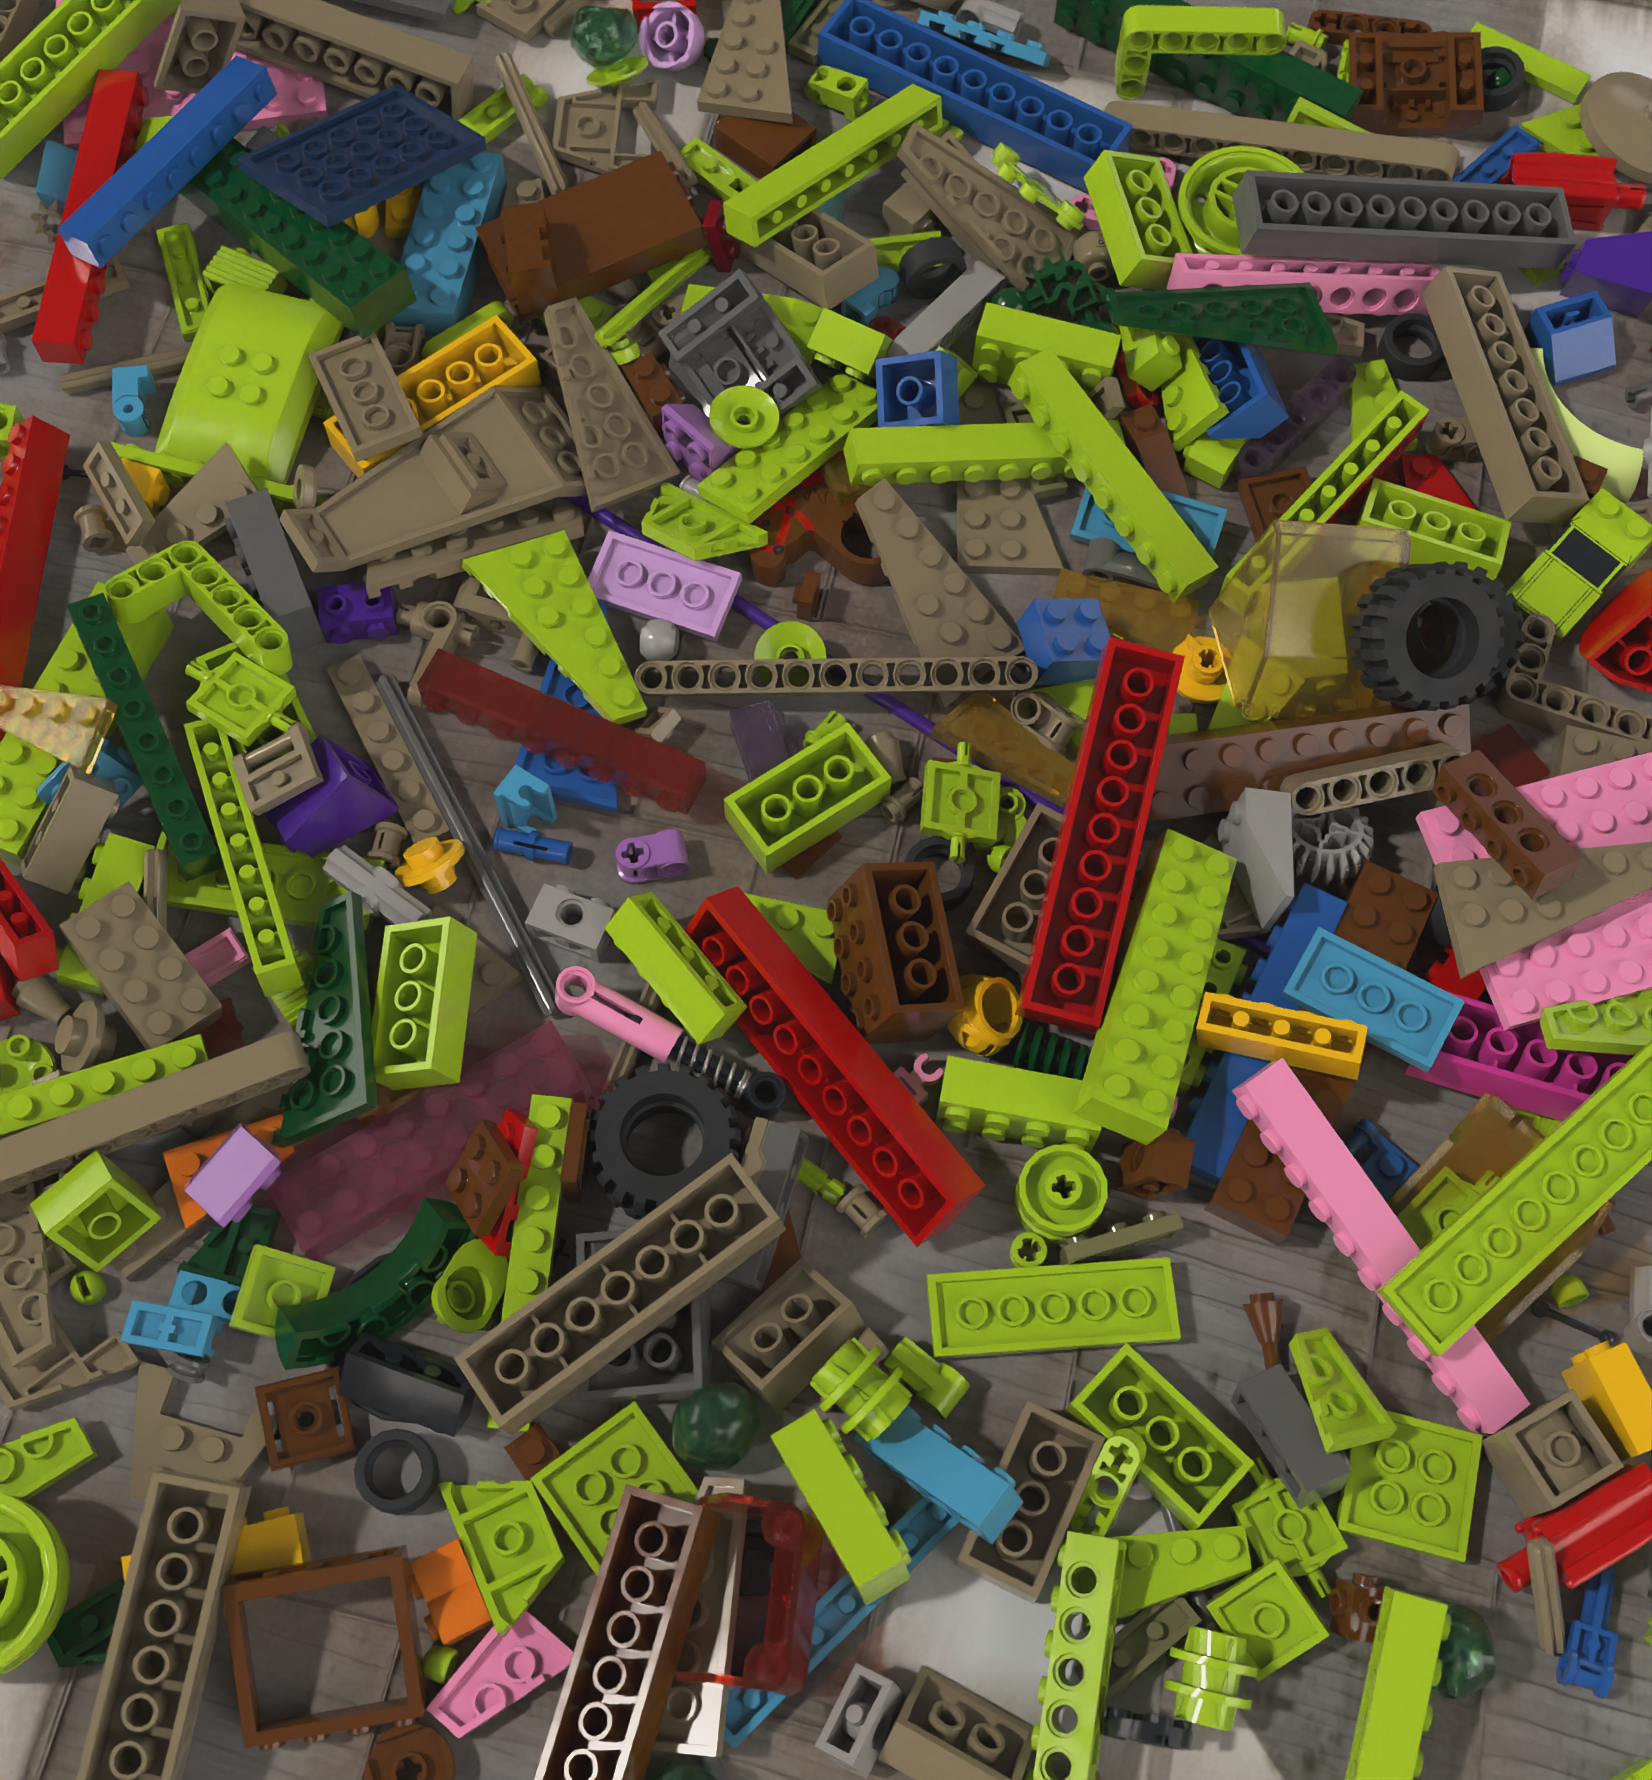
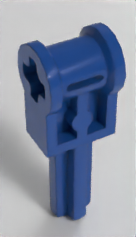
M1611 1567L1587 1580L1580 1621L1574 1620L1566 1625V1650L1559 1657L1556 1671L1558 1684L1568 1686L1570 1683L1592 1690L1594 1696L1601 1699L1607 1697L1613 1683L1614 1659L1619 1635L1607 1631L1616 1577L1615 1570Z

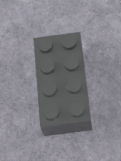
M268 489L225 502L230 517L224 518L230 537L234 541L239 562L242 568H244L250 592L255 601L286 631L291 654L326 642Z

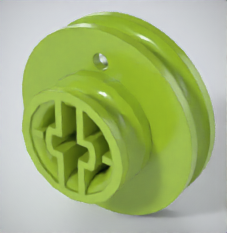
M1253 146L1226 147L1201 157L1184 175L1176 202V208L1192 253L1245 255L1241 252L1232 195L1247 170L1304 172L1286 157L1276 152ZM1202 198L1205 200V202L1199 203L1196 201V199Z
M0 1493V1676L10 1672L32 1657L50 1637L63 1613L70 1583V1565L67 1550L55 1525L33 1505Z

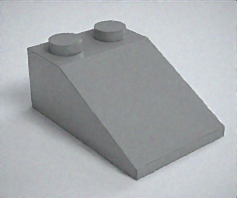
M1245 787L1238 800L1232 802L1226 819L1220 821L1218 840L1223 842V853L1237 859L1233 876L1261 928L1270 930L1294 898L1291 793Z

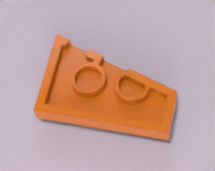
M283 1113L245 1125L279 1153L281 1163L295 1154L293 1144L285 1148L272 1145L274 1131L281 1130ZM234 1129L163 1151L179 1210L187 1231L198 1224L208 1213L184 1191L185 1184Z

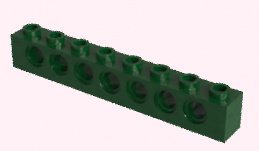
M104 593L66 605L185 881L188 882L223 868L217 848Z

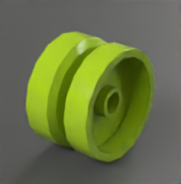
M1052 1145L1038 1150L1025 1163L1014 1190V1210L1020 1224L1027 1232L1038 1234L1048 1244H1067V1239L1079 1234L1088 1233L1095 1226L1108 1198L1107 1179L1101 1165L1088 1152L1072 1145Z

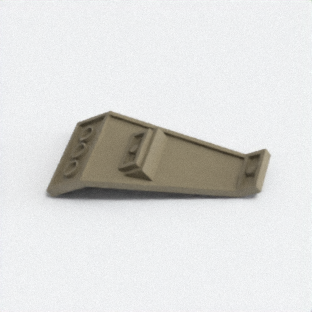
M492 386L423 434V437L413 440L316 508L284 509L279 521L313 573L335 572L354 568L556 497L588 495L570 421L547 388Z

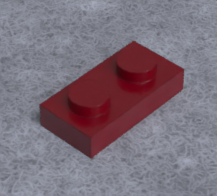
M710 200L702 228L717 272L730 273L734 259H738L740 254V242L738 238L727 233L723 209L724 201Z

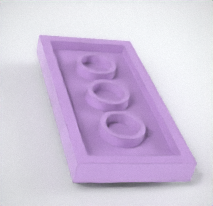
M609 530L588 577V582L596 599L607 601V606L648 620L658 618L669 620L681 631L717 642L743 578L740 572L703 560L694 561L678 552Z

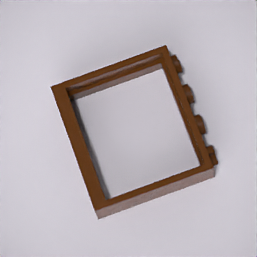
M407 1545L233 1574L223 1584L222 1591L244 1748L259 1746L261 1751L273 1750L282 1747L288 1740L303 1738L306 1743H313L328 1738L331 1735L330 1733L348 1730V1734L351 1735L363 1734L373 1730L377 1724L392 1722L395 1727L407 1726L417 1722L419 1717L425 1715L429 1704V1697L422 1665L423 1656ZM390 1576L407 1697L261 1723L244 1601Z

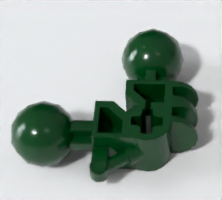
M1061 250L1059 251L1061 260L1052 263L1048 257L1043 258L1045 267L1038 271L1032 264L1029 265L1037 286L1024 292L1013 287L1001 289L990 302L1029 313L1038 307L1046 305L1048 312L1060 308L1062 300L1065 298L1068 299L1067 307L1072 321L1079 319L1082 326L1120 335L1116 326L1108 321L1101 320L1097 311L1099 306L1106 304L1107 294L1115 292V290L1097 283L1095 278L1087 274V269L1081 262L1075 260L1066 262ZM1074 275L1078 279V284L1073 286L1070 281L1068 282V276Z

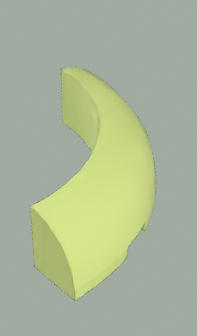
M1530 348L1573 458L1578 456L1607 468L1608 471L1600 490L1603 488L1618 500L1628 502L1640 476L1644 455L1643 449L1610 440L1591 430L1572 415L1559 400L1548 380L1543 361V348Z

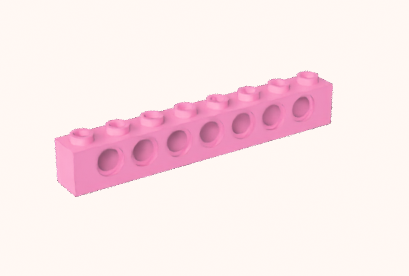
M1176 253L1166 289L1310 282L1323 313H1341L1344 315L1373 314L1376 316L1420 313L1430 316L1421 293L1438 275L1440 270L1436 263Z

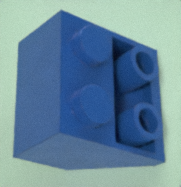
M1597 290L1535 308L1525 328V333L1532 348H1543L1545 371L1553 387L1615 367L1613 318Z

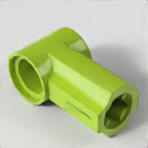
M906 1336L894 1348L883 1364L890 1372L899 1366L904 1371L899 1380L916 1393V1398L929 1411L943 1420L947 1418L971 1387L968 1381L955 1369L945 1363L939 1364Z

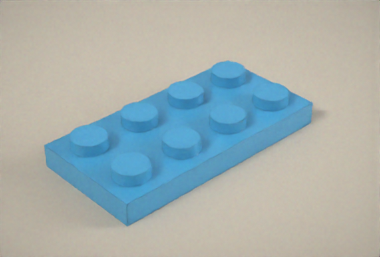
M1085 488L1070 539L1089 544L1094 538H1108L1118 543L1120 550L1136 556V552L1127 540L1117 532L1114 523L1105 511L1097 506L1094 497ZM1160 490L1213 558L1228 509Z
M1321 927L1317 928L1281 995L1282 998L1316 1015L1338 1020H1351L1368 1026L1367 1042L1427 1073L1432 1067L1465 1002Z

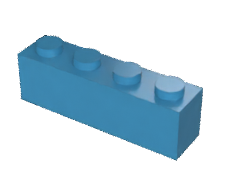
M908 1405L876 1439H870L867 1442L859 1433L854 1436L853 1439L869 1458L991 1545L1023 1504V1501L1014 1490L1016 1482L1011 1476L998 1467H995L993 1471L982 1465L984 1460L968 1446L963 1445L961 1449H958L950 1443L952 1438L937 1425L932 1423L927 1428L920 1423L921 1417Z

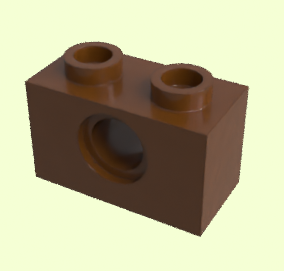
M1168 1127L1164 1133L1148 1145L1135 1140L1123 1144L1115 1190L1152 1201L1187 1188L1195 1141L1182 1137L1179 1130Z

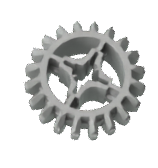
M1347 807L1314 815H1301L1291 808L1293 870L1296 872V877L1299 878L1303 875L1310 877L1311 883L1316 879H1321L1326 885L1332 879L1341 884L1347 877L1355 879L1365 862L1369 861L1374 849V829L1369 827V818L1360 816L1359 808L1350 809Z

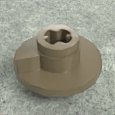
M86 1000L79 1005L72 1016L68 1015L61 1021L56 1033L55 1050L56 1053L61 1054V1067L64 1071H80L91 1067L93 1062H107L111 1058L116 1047L117 1032L114 1028L105 1024L104 1009L101 1003Z

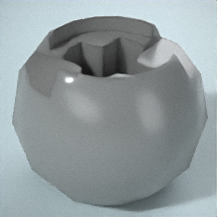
M662 618L647 622V625L641 629L640 634L641 655L647 661H671L677 655L679 629L674 626V623Z

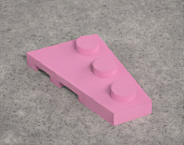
M526 1610L507 1635L501 1638L497 1634L495 1626H493L426 1709L458 1739H462L570 1666L574 1652Z

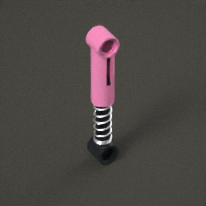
M571 966L564 969L558 975L555 987V1003L564 1014L580 1016L663 1063L672 1058L677 1061V1066L685 1065L693 1068L694 1072L706 1074L713 1079L714 1087L721 1085L725 1088L726 1093L732 1092L734 1098L740 1099L739 1103L743 1105L746 1113L753 1119L759 1117L769 1120L780 1111L787 1091L783 1079L772 1072L758 1073L757 1071L750 1073L748 1069L740 1070L736 1067V1062L730 1064L724 1061V1056L717 1057L713 1055L712 1049L706 1051L698 1043L694 1044L688 1041V1036L682 1037L683 1028L596 981L592 973L586 968ZM576 985L581 987L585 993L580 997H572L566 993L565 989ZM767 1090L772 1094L774 1101L763 1103L757 1099L755 1092Z

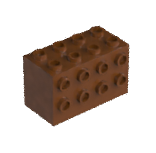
M934 862L863 863L828 899L826 908L827 917L832 922L835 935L833 948L835 956L840 961L842 971L841 989L847 997L849 1007L848 1019L868 1044L927 1041L966 1009Z

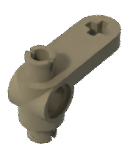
M404 601L400 605L404 610L398 609L397 624L409 626L411 635L425 639L429 644L410 682L407 694V702L410 705L425 709L430 704L458 644L461 643L473 648L475 641H472V639L477 641L480 628L476 624L465 622V615L456 612L455 608L448 602L434 601L428 603L421 601L417 606H414ZM442 623H446V624H447L446 626H444V627H442V628H435V627H436L437 625H439V624H442Z

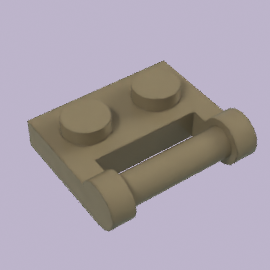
M301 722L288 727L287 733L248 754L242 752L232 758L250 812L257 816L324 781L310 745V735ZM294 746L293 751L281 756L280 758L268 763L267 765L255 771L256 766L266 762L267 760L279 755L280 753Z

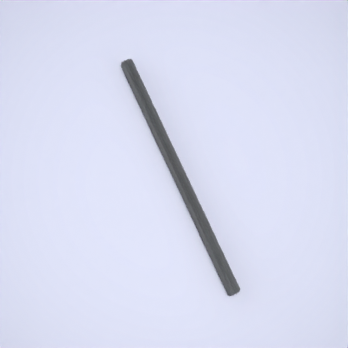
M393 674L380 676L376 682V687L443 815L453 838L459 839L464 845L465 852L463 858L543 1014L546 1017L559 1014L561 1010L558 1009L555 1003L556 986L413 709L407 702V698L398 680Z

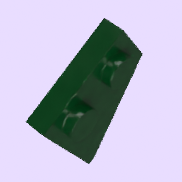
M252 1205L250 1210L237 1224L230 1220L225 1227L219 1226L214 1228L204 1238L203 1242L205 1244L188 1262L184 1260L178 1266L177 1273L179 1274V1271L182 1270L227 1281L228 1284L241 1287L253 1246L259 1244L271 1248L281 1213L278 1210Z
M123 1579L116 1580L61 1615L55 1629L46 1640L59 1668L105 1663L125 1585Z

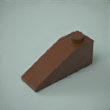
M1152 404L1121 414L1119 422L1125 444L1160 490L1191 499L1168 432Z

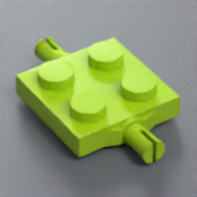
M234 652L222 665L213 670L205 668L195 660L187 665L185 669L186 675L201 682L198 690L186 701L188 711L247 747L265 729L272 725L287 733L288 727L297 723V721L282 714V711L297 696L295 687L239 653Z
M966 742L957 744V761L945 763L928 760L924 771L920 833L944 837L950 840L949 861L953 863L955 860L956 863H963L965 861L966 843L972 842L993 846L997 840L1001 773L983 770L972 764L973 745L969 742L967 745Z
M1445 1166L1396 1217L1419 1249L1422 1250L1500 1178L1496 1175L1485 1185L1495 1174L1488 1169L1473 1185L1459 1178L1449 1167Z
M1259 1456L1253 1460L1255 1464L1249 1469L1257 1488L1247 1498L1231 1505L1229 1509L1238 1526L1245 1525L1248 1545L1259 1566L1261 1567L1278 1555L1293 1577L1305 1575L1316 1596V1600L1332 1592L1320 1567L1331 1556L1347 1549L1348 1546L1323 1500L1320 1499L1299 1509L1281 1479H1272L1261 1459L1262 1457Z

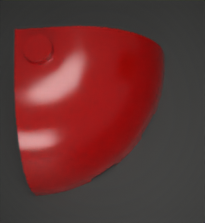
M1648 568L1611 599L1594 617L1581 637L1579 652L1590 665L1609 679L1623 686L1626 685L1652 693V570Z

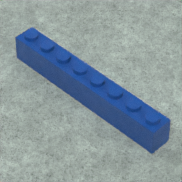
M239 56L234 57L57 230L72 256L101 269L277 95L266 67Z
M1304 883L1298 894L1294 893V898L1283 911V913L1287 914L1283 926L1275 924L1266 945L1271 947L1272 950L1267 960L1259 958L1250 979L1256 981V984L1251 994L1244 991L1240 999L1257 1003H1270L1277 1007L1298 1011V1005L1282 998L1281 995L1317 928L1321 927L1333 934L1348 902ZM1226 1051L1223 1052L1219 1062L1212 1059L1202 1081L1208 1083V1087L1203 1097L1195 1095L1186 1113V1116L1192 1118L1187 1132L1179 1129L1182 1137L1195 1141L1190 1174L1214 1186L1221 1179L1248 1120L1236 1105L1237 1097L1232 1090L1271 1063V1061Z

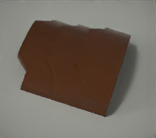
M1443 30L1414 34L1384 31L1349 33L1348 83L1363 90L1352 122L1353 124L1369 132L1404 137L1446 134L1480 124L1484 111L1480 32H1446Z

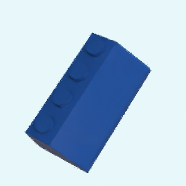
M1193 337L1201 353L1200 361L1207 366L1210 372L1208 377L1211 383L1217 386L1221 394L1218 398L1220 402L1226 405L1229 411L1228 414L1206 430L1212 440L1261 438L1289 418L1258 345Z

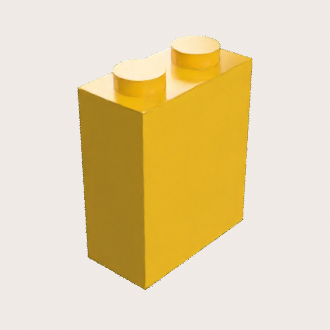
M1605 1341L1571 1357L1570 1360L1573 1366L1562 1371L1561 1374L1569 1390L1573 1389L1620 1461H1625L1652 1450V1390L1627 1343L1625 1342L1611 1348L1609 1342Z

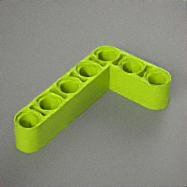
M1133 6L1125 12L1122 21L1115 59L1116 94L1118 97L1126 100L1138 98L1143 94L1152 53L1275 55L1286 46L1284 14L1276 8Z
M194 541L178 542L113 576L104 585V592L116 622L126 625L139 622L188 595L252 662L276 676L287 673L293 665L286 631L200 544Z

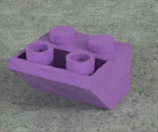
M666 404L661 408L662 429L666 449L673 461H680L688 468L690 474L700 482L742 450V448L728 445L717 437L710 427L709 417L694 404Z
M240 1122L185 1184L184 1191L222 1227H225L230 1220L237 1224L252 1207L251 1196L259 1187L264 1191L267 1190L280 1175L279 1164L281 1159L279 1153Z

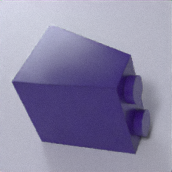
M1652 231L1586 239L1579 251L1573 249L1568 262H1565L1562 267L1558 282L1563 283L1559 295L1572 298L1597 290L1608 310L1638 318L1652 301Z
M322 734L310 745L324 781L267 811L268 814L266 815L268 821L279 830L281 834L279 840L286 848L292 852L300 850L311 857L317 856L389 817L399 809V806L371 765Z

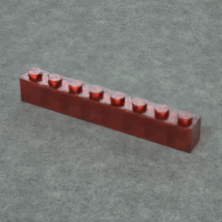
M440 648L437 649L417 682L423 703L430 709L437 712L445 710L456 715L461 722L469 726L477 724L487 728L495 737L502 740L510 738L517 741L534 754L540 755L545 753L552 756L562 766L569 769H574L575 767L582 769L601 783H608L610 781L617 784L631 796L637 798L644 796L656 801L657 805L666 811H679L688 815L707 779L706 762Z

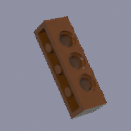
M1479 749L1441 766L1432 788L1438 800L1456 816L1462 826L1486 849L1489 856L1501 865L1511 876L1514 883L1521 887L1532 900L1569 883L1581 857Z

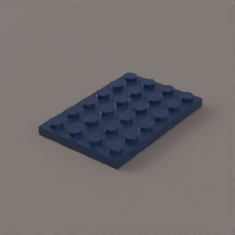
M395 85L238 158L240 171L329 228L340 224L343 220L359 212L366 211L377 203L394 197L396 194L412 186L419 185L422 181L438 173L445 172L448 168L462 161L471 159L474 155L486 150V139L402 87Z

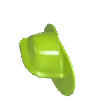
M473 1239L463 1244L452 1257L443 1275L434 1284L431 1300L437 1315L436 1321L440 1324H447L451 1329L460 1333H474L484 1328L506 1289L509 1267L507 1258L494 1255L481 1239Z

